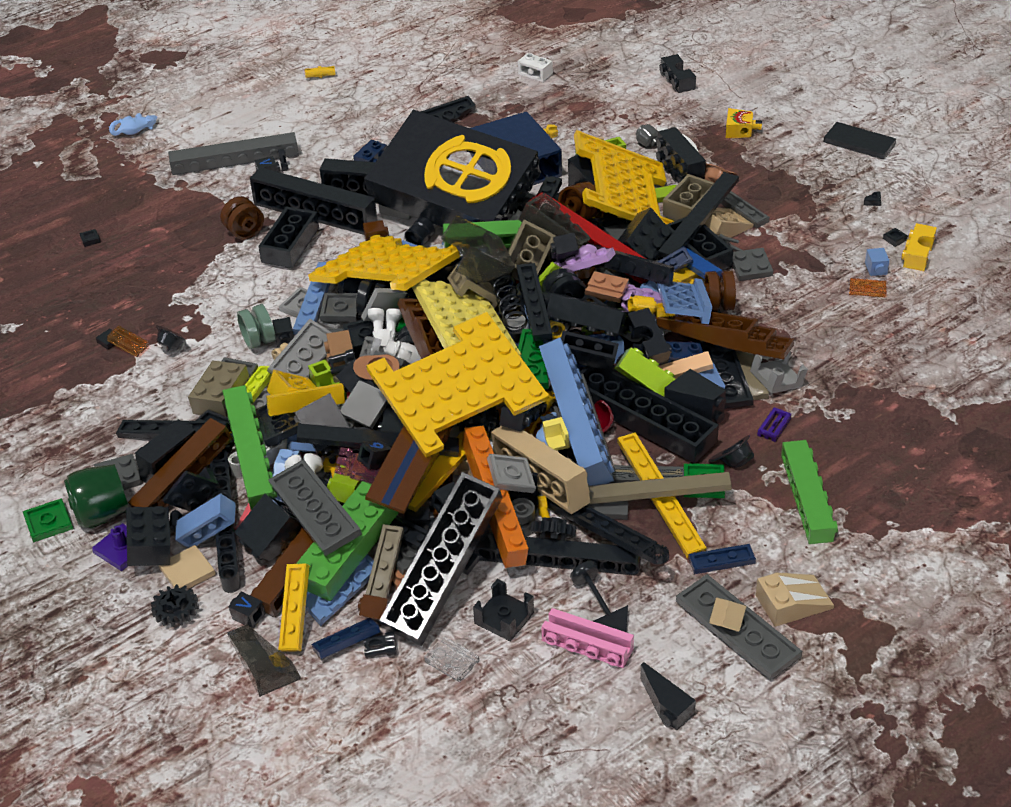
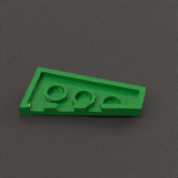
M522 329L518 346L521 358L542 387L549 389L547 370L539 346L543 345V341H533L531 329Z

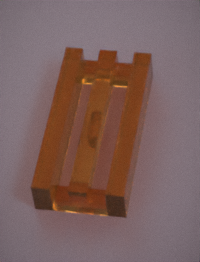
M850 278L849 295L885 298L886 281Z
M119 325L107 336V341L136 357L139 356L140 352L144 351V348L148 347V341Z

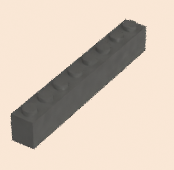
M295 132L169 151L168 155L172 175L255 163L254 160L273 156L274 159H279L278 149L285 150L286 158L299 156Z

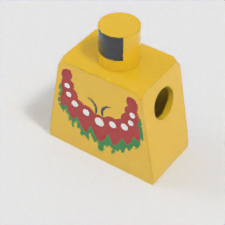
M728 108L725 138H750L752 129H762V120H753L752 111Z

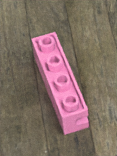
M554 608L551 609L548 614L549 622L544 621L541 627L542 641L550 645L562 647L570 652L585 655L591 659L606 662L612 666L625 667L634 649L633 634Z

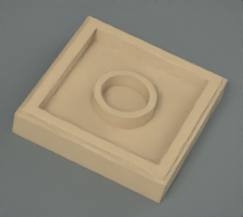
M196 545L170 557V565H158L173 588L178 584L179 588L186 585L187 589L216 575L214 568Z

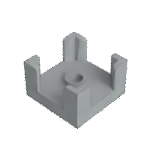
M789 352L785 359L775 358V361L761 363L762 355L755 354L750 372L772 394L802 387L808 369L802 364L797 375L788 366L791 352Z

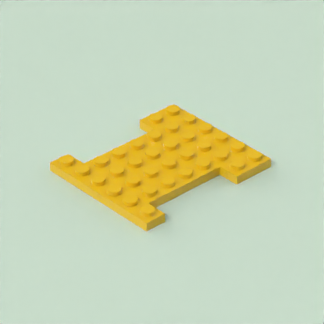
M575 131L576 154L583 158H589L592 162L596 192L587 188L582 192L583 202L587 206L601 209L603 212H609L619 218H625L630 221L634 219L637 213L651 207L665 224L674 222L660 216L654 185L664 187L667 182L663 163L584 132Z
M374 235L370 237V240L361 242L359 246L349 249V252L338 255L335 260L328 261L326 265L315 268V271L308 274L309 281L331 284H337L347 277L392 281L390 282L391 290L406 291L469 252L470 245L461 241H455L449 247L438 249L436 246L426 248L422 245L413 247L409 244L402 245L401 238Z
M488 312L453 326V332L460 342L401 369L393 371L385 358L366 365L368 373L426 458L444 450V444L436 433L502 402L516 416L549 399L548 393Z

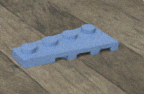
M368 554L331 601L307 591L305 609L320 626L369 582L374 560Z

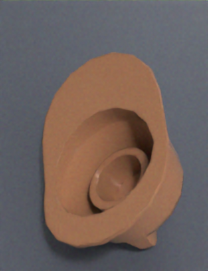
M705 164V180L715 183L723 172L738 175L719 166Z
M368 355L356 359L353 363V370L359 377L374 382L367 371L366 365L385 358L392 370L396 371L399 369L400 364L391 355Z

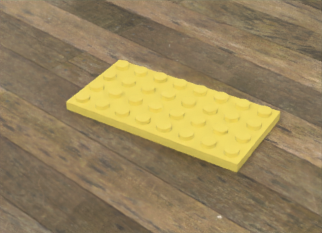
M424 279L412 286L444 349L460 342L453 332V326L488 312L521 357V352L490 301L469 288L461 297L456 294L451 284L443 281L429 282Z

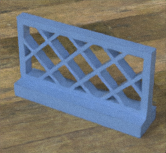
M695 278L694 284L673 282L672 285L667 286L657 283L665 313L696 316L700 318L702 324H709L712 304L702 279Z

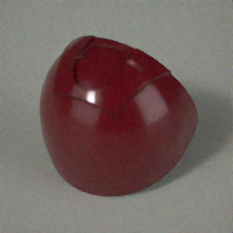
M599 400L594 406L604 433L613 423V414L609 405L603 400Z

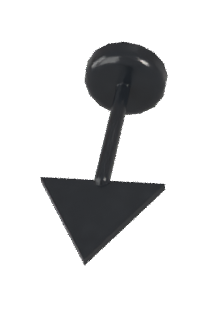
M587 561L574 568L570 574L572 582L576 585L588 583L606 614L593 622L627 632L628 605L612 613L610 612L592 581L599 572L596 562Z

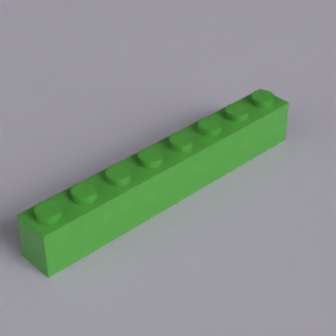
M246 385L224 389L223 396L250 510H252L264 493L274 498L277 497V493L268 481L273 475L271 471H267L270 469L268 457L264 458V456H267L265 444H260L263 442L261 431H257L260 429L258 418H254L256 416L255 406L250 405L253 404L251 392L247 393Z

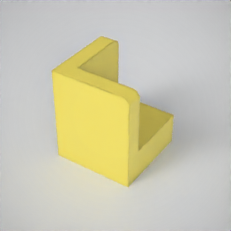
M562 417L542 422L544 437L549 447L554 450L570 448L569 434Z

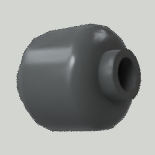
M650 124L641 125L636 131V140L645 148L657 145L658 130Z

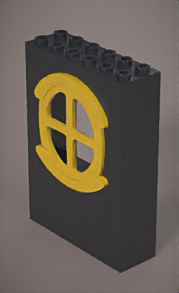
M413 109L365 177V184L368 196L374 197L376 204L415 218H428L433 224L443 227V224L507 221L513 215H516L519 205L524 202L526 194L533 187V183L540 177V159H538V151ZM459 151L475 154L468 165L448 160L451 154ZM484 157L495 162L497 173L491 175L474 169L479 159ZM444 165L463 172L455 185H449L441 177L440 170ZM469 175L490 181L487 186L479 189H461Z

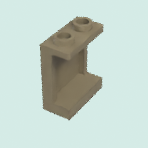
M457 264L448 276V280L456 294L462 297L469 288L489 300L494 309L497 308L498 304L491 283Z

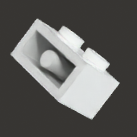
M527 53L518 60V74L544 82L553 74V61Z

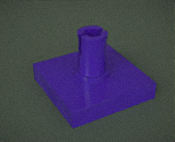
M123 523L114 526V529H111L106 537L92 547L95 555L121 572L128 567L126 525Z

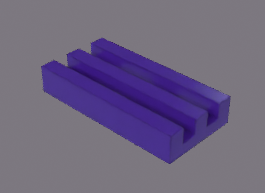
M774 407L759 428L757 436L765 435V439L770 437L773 442H776L790 421L792 413ZM779 414L778 417L774 420L769 430L767 431L766 429L775 417V415Z

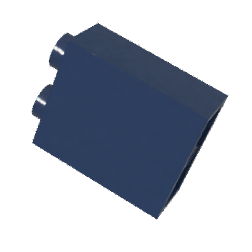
M527 111L470 128L538 151V159H540L539 170L541 173L533 185L543 183L545 177H562V149ZM481 157L477 162L484 172L491 175L497 173V166L494 161Z

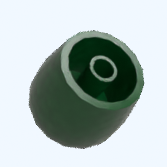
M115 464L77 470L70 473L67 479L64 480L69 497L67 499L79 527L83 526V528L89 529L105 524L126 513V507H129Z

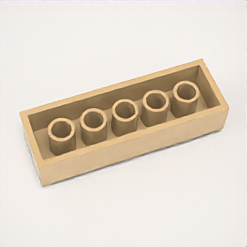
M500 426L491 431L495 454L527 458L531 472L538 474L539 493L545 495L570 514L590 503L587 472L583 467L575 464L571 459L561 455L557 450L547 446L544 442H541L524 430L520 432Z

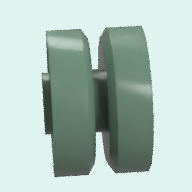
M263 304L253 306L251 312L248 309L237 312L238 325L249 349L260 346L261 341L264 344L275 341L274 327Z

